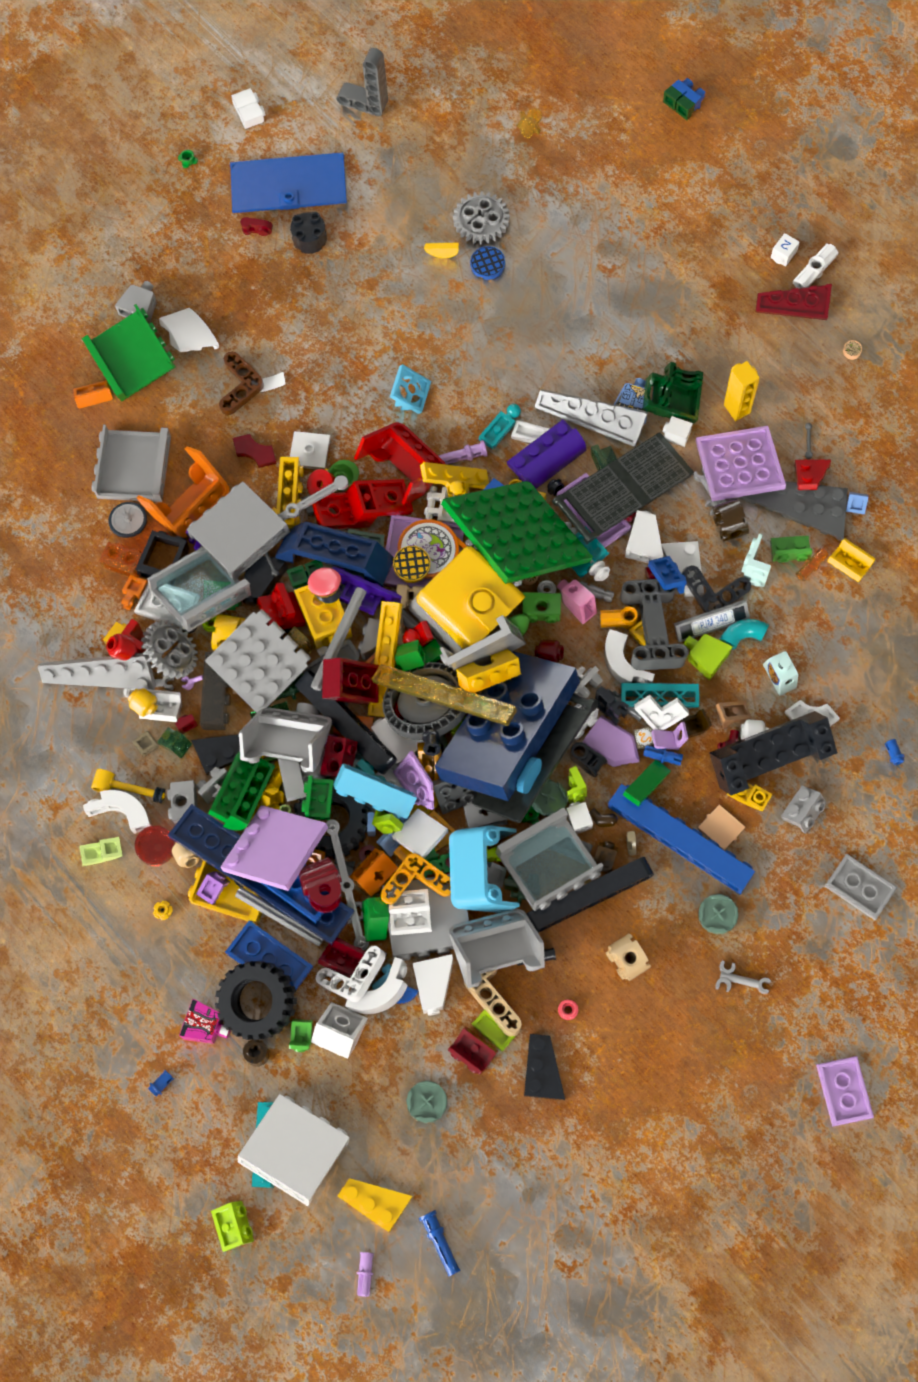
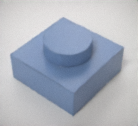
M849 492L846 512L865 515L868 495Z

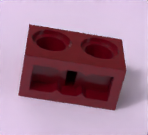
M328 736L320 774L336 778L343 763L353 767L358 742L348 738Z

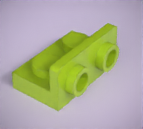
M577 766L569 769V776H567L571 789L567 791L569 804L581 803L587 797V786Z
M242 1201L231 1202L211 1211L223 1252L254 1242L253 1231L247 1218V1210Z

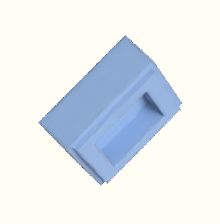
M368 812V836L376 835V827L372 825L375 812Z

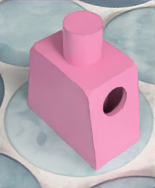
M564 579L558 584L557 588L561 591L564 605L582 624L597 614L595 596L577 580L568 583Z

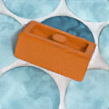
M107 380L73 389L74 398L79 409L113 399Z

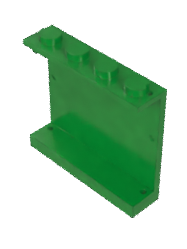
M137 304L134 305L136 312L95 338L91 339L88 335L81 338L121 402L176 368L173 363L175 360L174 356L170 351L166 352L164 348L166 343L161 336L157 337L155 334L157 332L156 327L152 322L149 323L147 321L148 314L144 308L140 309Z

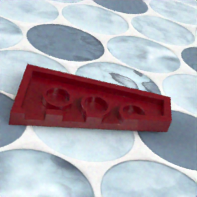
M832 284L758 293L755 312L827 320Z

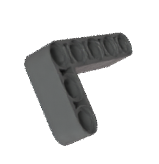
M370 48L363 62L365 88L346 82L342 85L336 99L343 106L371 115L381 116L388 103L384 55L379 49Z

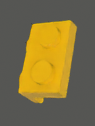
M844 538L827 562L852 579L860 582L871 568L875 558Z

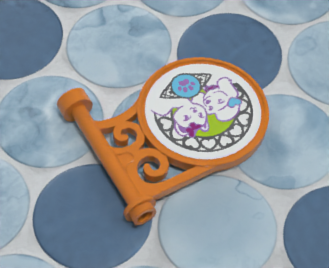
M423 519L406 527L398 540L397 550L399 551L406 546H418L424 549L430 558V571L424 579H433L459 554V546L464 549L467 545L446 524L433 519Z

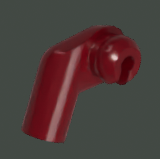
M730 730L729 740L723 743L719 742L717 748L719 749L737 742L740 731Z

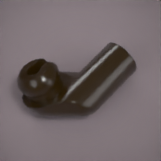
M596 808L589 811L591 819L599 827H612L618 821L615 814L601 815Z

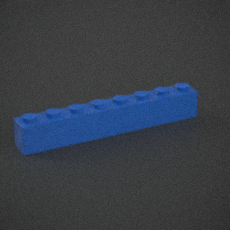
M620 785L608 803L609 809L741 895L755 873L749 863L739 861L728 850H722L714 840H707L702 837L700 831L695 828L690 829L682 819L670 816L665 808H658L652 804L653 801L648 797L638 807L623 796L624 791L629 785Z

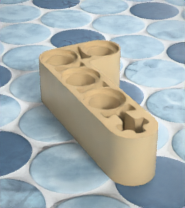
M497 970L482 973V982L477 987L468 988L464 982L468 991L483 1009L488 1012L505 1035L508 1037L517 1036L520 1033V1018L489 982L496 975ZM483 991H489L492 996L485 999L480 994ZM500 1006L504 1009V1012L496 1014L493 1009ZM509 1023H510V1024H514V1023H515V1024H516L515 1029L512 1028V1027L509 1029V1028H508V1024H509Z

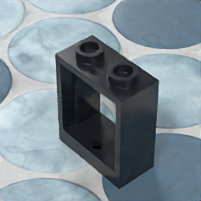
M152 530L136 567L138 576L148 579L153 574L161 571L160 569L147 566L157 541L179 548L172 563L174 564L188 554L190 548L186 539L180 536H170L164 531L157 532ZM177 579L173 580L167 585L174 587Z

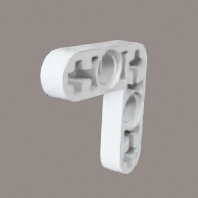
M371 946L365 952L351 978L329 968H322L316 975V981L323 988L352 1002H357L363 998L385 960V953L379 947ZM368 969V975L361 978L362 972ZM325 977H330V978H331V981H328V980H326V979H324V978H325ZM343 980V986L337 989V984ZM349 988H351V989H353V990H356V992H355V993H353V992L351 993V992L349 991Z

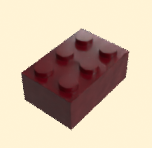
M346 658L323 659L322 698L360 705L378 703L379 665Z

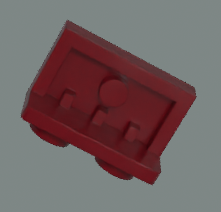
M337 938L332 945L328 943V946L318 960V964L351 978L365 951L345 942L341 938Z
M467 1027L463 1028L455 1042L448 1048V1051L455 1060L462 1061L471 1072L478 1073L479 1075L487 1069L498 1053L497 1049Z

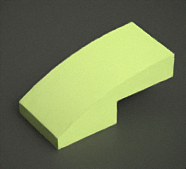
M119 837L102 839L98 843L80 845L79 847L82 866L122 857Z

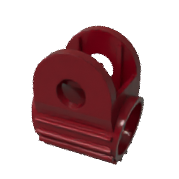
M327 857L304 866L299 873L303 895L308 897L311 906L318 912L328 913L335 910L341 902L340 883L342 879L333 862ZM324 891L329 892L328 895H322L320 893Z

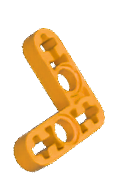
M412 853L405 858L381 892V899L386 904H394L414 877L439 895L448 897L451 895L450 877L420 855ZM415 859L417 866L410 867V861ZM422 865H424L425 867L422 869L421 873L419 874V873H418V871H419V868H418V867L421 868ZM427 870L433 871L435 878L427 880L424 872ZM404 874L407 877V882L404 884L398 883L396 876ZM438 877H441V879H440V881L438 882L437 886L434 885V883L437 881ZM446 883H448L450 890L446 889L445 891H443L442 884L445 885ZM394 886L397 887L393 894L395 898L390 897L388 899L385 891L390 892Z

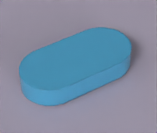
M531 757L517 780L516 788L518 792L527 794L541 771V759Z

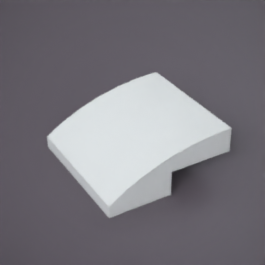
M428 889L404 891L394 904H389L391 935L432 932ZM388 892V899L390 897L395 898L393 896L394 892Z

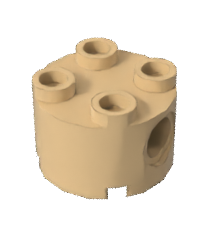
M629 933L609 945L606 955L611 962H615L618 966L616 971L621 979L631 981L650 969L651 965L649 963L646 964L649 961L646 954L636 940L633 942L630 940L633 936ZM626 953L631 957L629 963L625 961Z

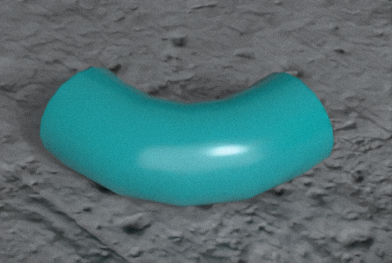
M755 619L739 620L728 626L719 640L731 645L732 650H735L739 642L745 638H754L762 641L770 624Z

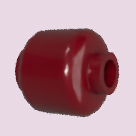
M543 639L535 647V657L556 663L563 659L564 647L558 640Z

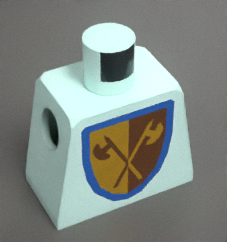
M786 651L769 658L763 663L779 696L797 688L798 672Z

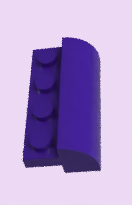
M562 419L508 460L507 465L519 477V480L530 482L537 489L583 454L587 448L584 439L577 429H572Z

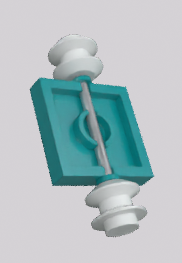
M565 522L573 534H576V528H571L572 524ZM578 532L576 537L593 558L589 563L572 567L580 578L589 572L590 575H595V581L605 580L609 576L610 568L604 567L605 562L602 560L610 553L597 538L591 543L586 544L583 540L584 537Z

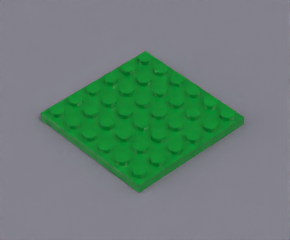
M524 481L444 498L441 503L505 584L589 563L593 558L576 535L573 534L530 482Z

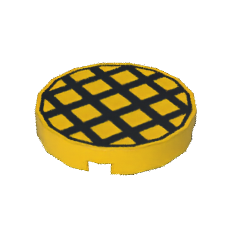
M418 546L403 547L396 553L393 560L395 574L407 583L422 581L430 571L429 555Z

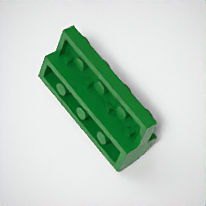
M238 752L208 814L225 822L223 827L227 829H245L252 818L275 765L261 758L257 763H249L248 761L241 760L240 752Z

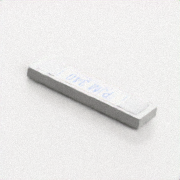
M742 600L674 623L677 641L680 643L685 641L688 636L695 638L730 626L739 620L750 619L747 602Z

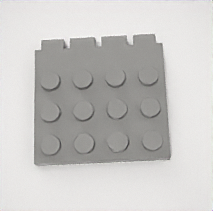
M263 609L257 614L253 612L205 660L256 713L263 708H268L308 667L306 663L311 659L302 648L297 653L294 652L299 645L289 635L283 640L280 638L285 631L275 621L269 626L267 625L272 618Z

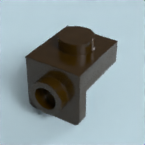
M704 709L699 710L695 715L685 717L677 722L678 725L681 722H685L688 738L701 735L712 726L710 718Z

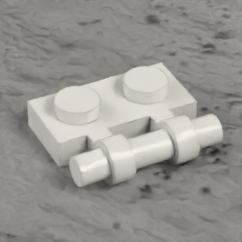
M432 486L427 493L426 499L428 504L424 511L425 519H433L434 516H438L437 521L456 524L441 505L444 498H449L447 488L442 487V493H437V487ZM436 501H440L439 508H434Z

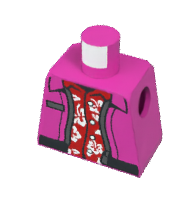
M192 999L179 1036L184 1040L214 1044L217 1035L228 1038L231 1030H227L223 1026V1020L218 1018L219 1012Z

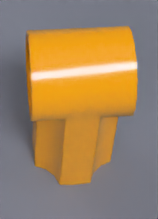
M625 607L623 610H600L601 628L624 627L625 629H631L638 622V613L633 607ZM632 616L634 619L626 620L625 617Z

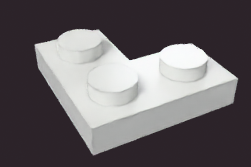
M651 695L634 704L635 710L653 730H665L689 715V710L678 698L663 707Z

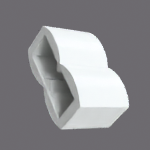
M251 88L231 95L233 105L245 129L264 122L263 116H266L263 106L258 104L259 99L256 92L253 93Z

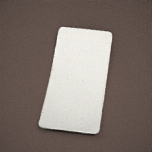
M281 372L274 376L263 378L264 387L260 392L285 385L284 373ZM251 381V382H252V385H253V384H255L256 386L258 385V382L256 383V382H254V381Z

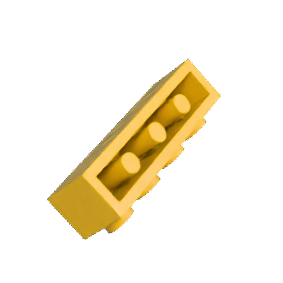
M748 361L742 364L738 363L732 367L724 406L735 422L751 413L759 382L757 370Z
M280 457L277 510L280 513L285 511L288 504H297L301 501L299 493L303 492V483L300 482V477L304 476V466H301L299 457ZM295 509L290 510L291 513L296 511ZM300 516L288 518L285 522L288 528L301 524Z

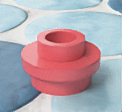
M563 1000L558 1006V1013L561 1018L572 1020L578 1014V1006L573 1000ZM570 1007L572 1012L567 1014L564 1009Z

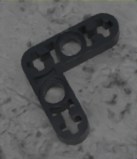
M691 565L685 567L682 571V575L686 577V585L705 613L730 605L751 589L750 580L746 577H740L714 593L698 567ZM689 571L695 572L693 577H688ZM699 579H700V581H701V582L695 583L694 585L692 584L693 582H695V580H699ZM744 582V589H739L736 592L733 590L734 588H737L740 585V583ZM699 585H703L706 589V593L703 596L697 593ZM724 591L730 592L731 599L729 601H725L722 598ZM717 600L720 602L713 607V609H708V606L710 605L709 602L713 603Z

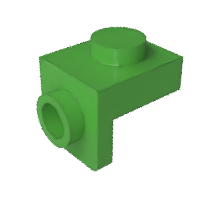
M292 1019L289 1049H294L296 1052H305L310 1049L313 1020Z

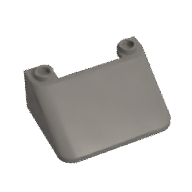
M263 708L239 732L240 759L249 763H257L263 755L301 762L303 772H314L318 767L332 720L326 716L276 708Z
M513 909L456 924L449 929V936L464 982L468 988L477 987L481 984L482 973L522 962L528 971L545 968L543 940L523 910Z

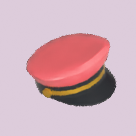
M323 567L315 570L308 579L309 589L320 601L333 603L340 598L341 576L336 570Z

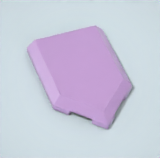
M602 715L583 740V743L605 757L608 761L607 764L612 767L640 762L634 735L613 724L612 721Z
M410 751L393 773L404 789L416 795L415 805H423L433 810V782L415 753Z

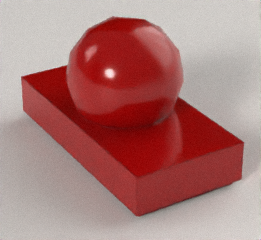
M427 620L420 622L413 629L406 630L402 636L404 644L419 640L422 647L433 639Z

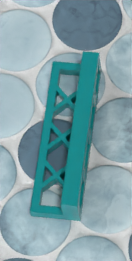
M621 683V701L628 704L629 707H634V704L639 702L640 699L642 700L644 697L651 695L652 697H657L655 701L661 707L670 703L663 697H677L686 708H699V684ZM625 697H638L635 701H625ZM682 697H695V702H687Z

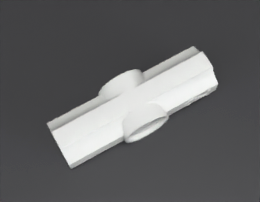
M826 243L816 256L810 258L808 265L793 280L796 288H808L816 279L822 276L823 271L839 253L834 245Z

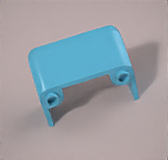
M481 826L458 829L450 834L451 902L456 908L501 913L520 907L517 902L502 901L500 888L497 885L488 884L487 846H493L499 840L517 833L516 829L499 826Z

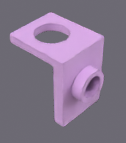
M681 722L674 731L652 730L651 732L654 748L678 750L688 740L685 722ZM680 730H682V739H681V740H680V738H679Z

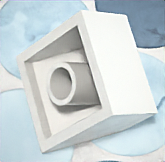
M331 1002L316 1023L311 1043L348 1059L360 1038L368 1018Z

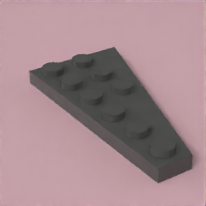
M785 481L786 488L784 490L738 497L752 504L757 503L764 506L766 510L771 512H778L783 517L806 527L820 530V533L834 536L841 542L844 539L848 488L819 485L817 490H798L796 482Z

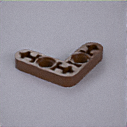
M233 351L226 353L223 359L227 369L241 383L220 400L219 407L225 415L235 413L264 387L261 376L238 353ZM230 359L235 360L237 366H235V364H234L232 361L229 362V360H230ZM242 369H247L248 373L246 375H240L239 371ZM251 377L254 382H258L257 386L255 384L252 385V382L250 380ZM240 391L246 392V396L243 398H238L237 394ZM225 404H231V407H225Z

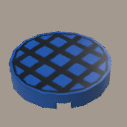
M481 247L471 256V270L477 277H482L485 280L495 279L502 274L505 268V257L495 247Z

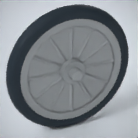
M134 502L121 503L111 511L108 519L109 527L119 537L131 538L137 536L146 527V511L141 505Z

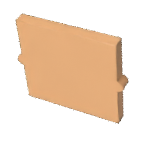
M718 805L711 814H707L706 819L698 829L709 839L717 842L722 850H725L733 841L737 840V836L745 829V826L721 805Z

